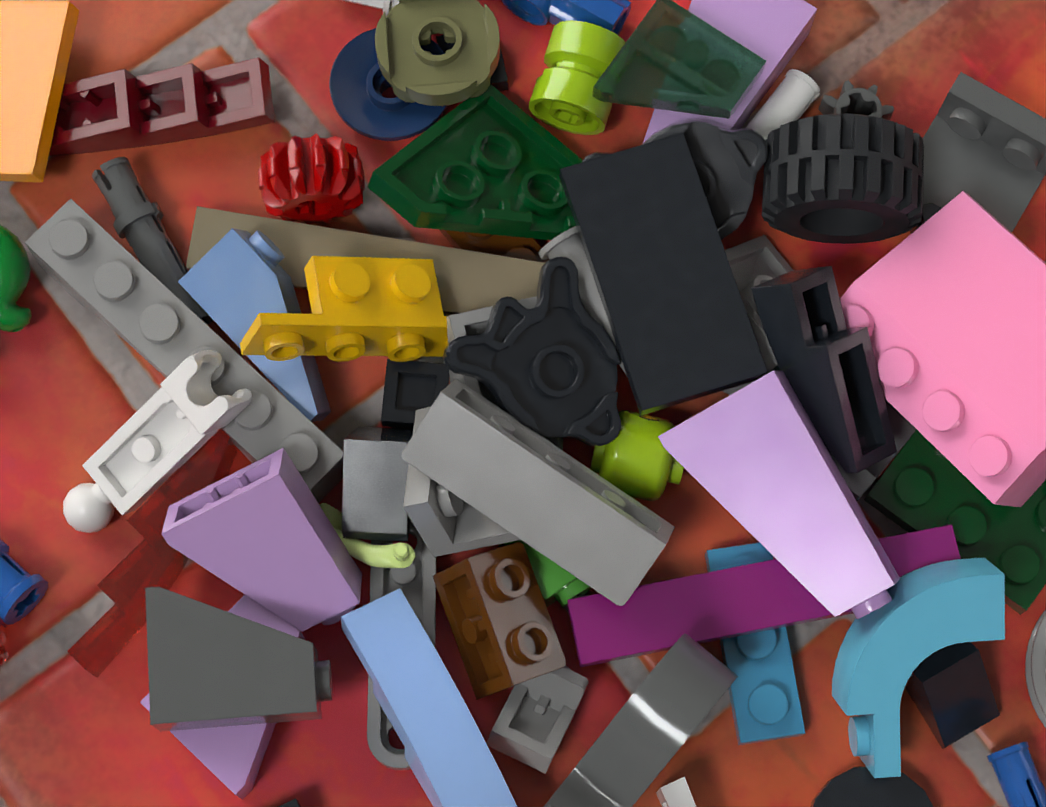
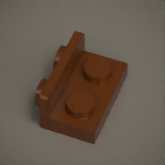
M513 543L469 557L432 576L476 700L565 667L566 659L526 549L522 543Z

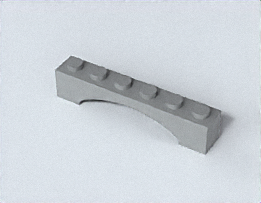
M72 199L66 202L25 242L40 267L83 307L88 308L123 338L165 378L186 358L204 350H214L220 353L222 362L211 376V387L214 393L218 396H232L237 390L246 388L251 391L252 400L226 427L219 430L252 463L284 448L318 503L343 479L344 452Z

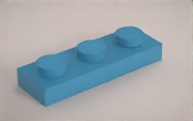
M758 542L707 550L705 560L707 571L712 572L773 560V555ZM786 627L721 639L720 645L724 665L738 676L728 688L738 746L804 735L805 728Z

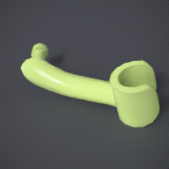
M326 503L319 504L350 556L369 566L379 568H406L413 563L416 557L415 551L407 543L398 542L388 545H374L359 539L343 538L342 513Z

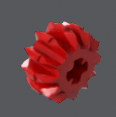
M317 133L308 138L294 135L290 142H276L270 145V151L260 156L258 182L268 214L276 217L281 216L282 220L291 222L305 221L306 224H310L313 221H323L330 223L333 217H347L352 214L353 209L363 204L365 178L362 160L359 159L357 146L344 143L341 137L333 136L325 139L320 138Z

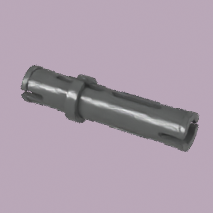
M117 157L100 165L105 174L103 175L101 170H95L92 173V178L107 200L116 219L113 226L118 236L122 239L126 237L140 263L203 320L205 324H210L213 319L178 283L188 270L161 223L164 215L157 202L150 203L131 168L129 160L126 157Z

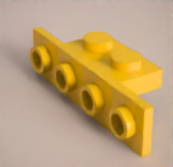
M312 256L304 268L312 314L259 313L240 342L241 355H265L267 359L272 361H286L299 356H327L330 360L339 362L354 360L361 356H388L390 360L395 362L412 361L421 356L443 357L444 350L448 344L446 319L448 316L443 314L433 259Z

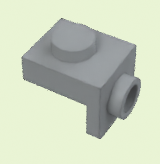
M565 665L561 669L515 685L491 730L486 743L487 746L546 774L587 688L588 679Z

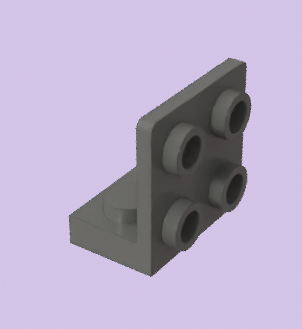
M960 72L935 119L923 137V204L932 202L943 208L964 191L1012 233L1046 175V119Z

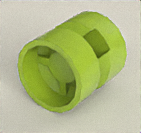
M570 20L556 24L544 56V63L548 68L544 69L543 75L537 78L529 102V110L542 122L569 133L597 135L603 132L615 95L610 88L619 84L629 54V46L625 40L606 28L588 22Z

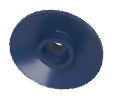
M376 28L358 35L339 52L330 73L329 88L331 99L341 119L359 134L382 141L408 139L423 133L434 125L444 114L448 105L429 106L417 102H405L398 97H383L382 93L392 86L382 75L378 64L375 48ZM431 40L430 44L421 46L424 51H429L432 55L445 54L433 40Z

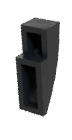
M832 266L793 270L752 287L751 290L762 327L780 371L784 372L824 445L847 473H858L896 453L897 448L868 328L847 329Z

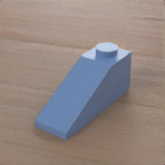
M232 228L178 281L239 348L240 342L259 313L302 314L291 277L278 264L285 258L283 253L259 230L251 235L248 231ZM246 355L286 399L311 422L322 421L331 413L315 356H299L286 361H272L267 359L265 355Z

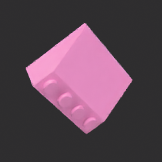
M962 191L856 279L842 295L840 302L847 329L868 328L884 398L993 504L1022 507L1046 480V263L968 193Z

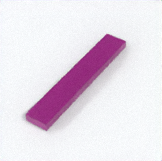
M952 524L878 539L899 577L927 565L961 559ZM777 559L637 586L623 606L616 605L602 594L567 600L580 667L670 650L684 633L701 644L834 617ZM849 609L838 616L853 614V612Z

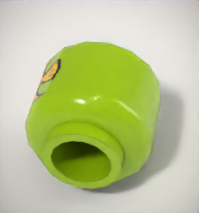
M621 410L619 411L621 429L618 436L609 444L594 447L590 470L599 473V476L630 497L655 501L663 494L667 482L679 485L684 467L663 447L658 438L661 434L674 428L675 425L667 419L646 414L640 416V413Z

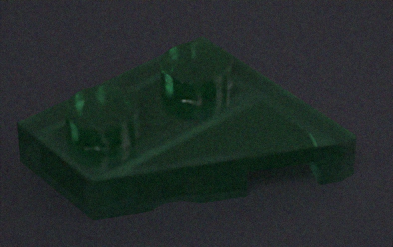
M656 0L593 86L592 96L602 102L729 119L764 71L766 60L672 0Z

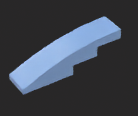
M399 588L341 616L342 630L372 679L373 694L405 747V759L433 807H517L504 777L464 699L401 589Z

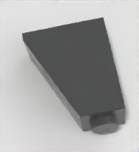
M161 587L145 588L150 725L162 732L322 719L321 702L333 701L330 660L319 661L318 651L312 642Z

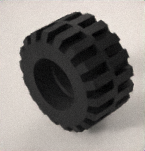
M826 114L788 122L768 134V139L765 140L768 147V156L764 163L762 217L774 229L809 241L857 244L895 237L912 230L913 227L920 224L921 217H923L924 144L922 137L914 133L913 129L874 116Z

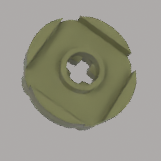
M399 0V4L394 6L387 16L384 12L376 27V54L382 75L390 83L394 94L399 99L405 102H417L429 106H446L462 102L469 97L480 96L486 92L500 58V34L497 20L485 3L484 8L477 0ZM437 33L444 35L445 42L455 43L452 49L446 50V53L442 55H432L431 52L424 51L421 46L430 44L432 40L431 35Z

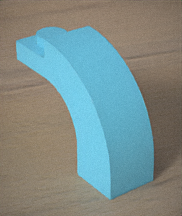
M986 558L942 561L907 573L900 577V580L895 585L887 589L892 598L891 602L862 618H855L848 629L835 662L832 678V697L846 716H851L848 723V736L853 756L860 757L874 778L901 776L900 703L904 687L916 667L932 653L949 645L964 642L1005 640V574Z

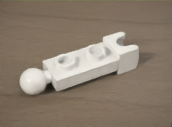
M204 350L186 358L160 384L161 388L82 465L96 483H80L68 492L63 501V514L70 526L80 532H98L109 524L114 515V506L122 516L135 511L203 446L218 429L226 427L250 404L252 393L246 388L237 390L232 396H218L214 393L211 387V376L222 362L220 353L214 350Z

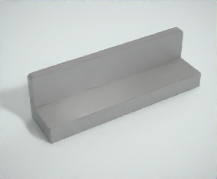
M457 379L440 392L402 451L403 460L618 606H623L628 601L665 548L675 528L669 522L548 440L520 424L511 415Z

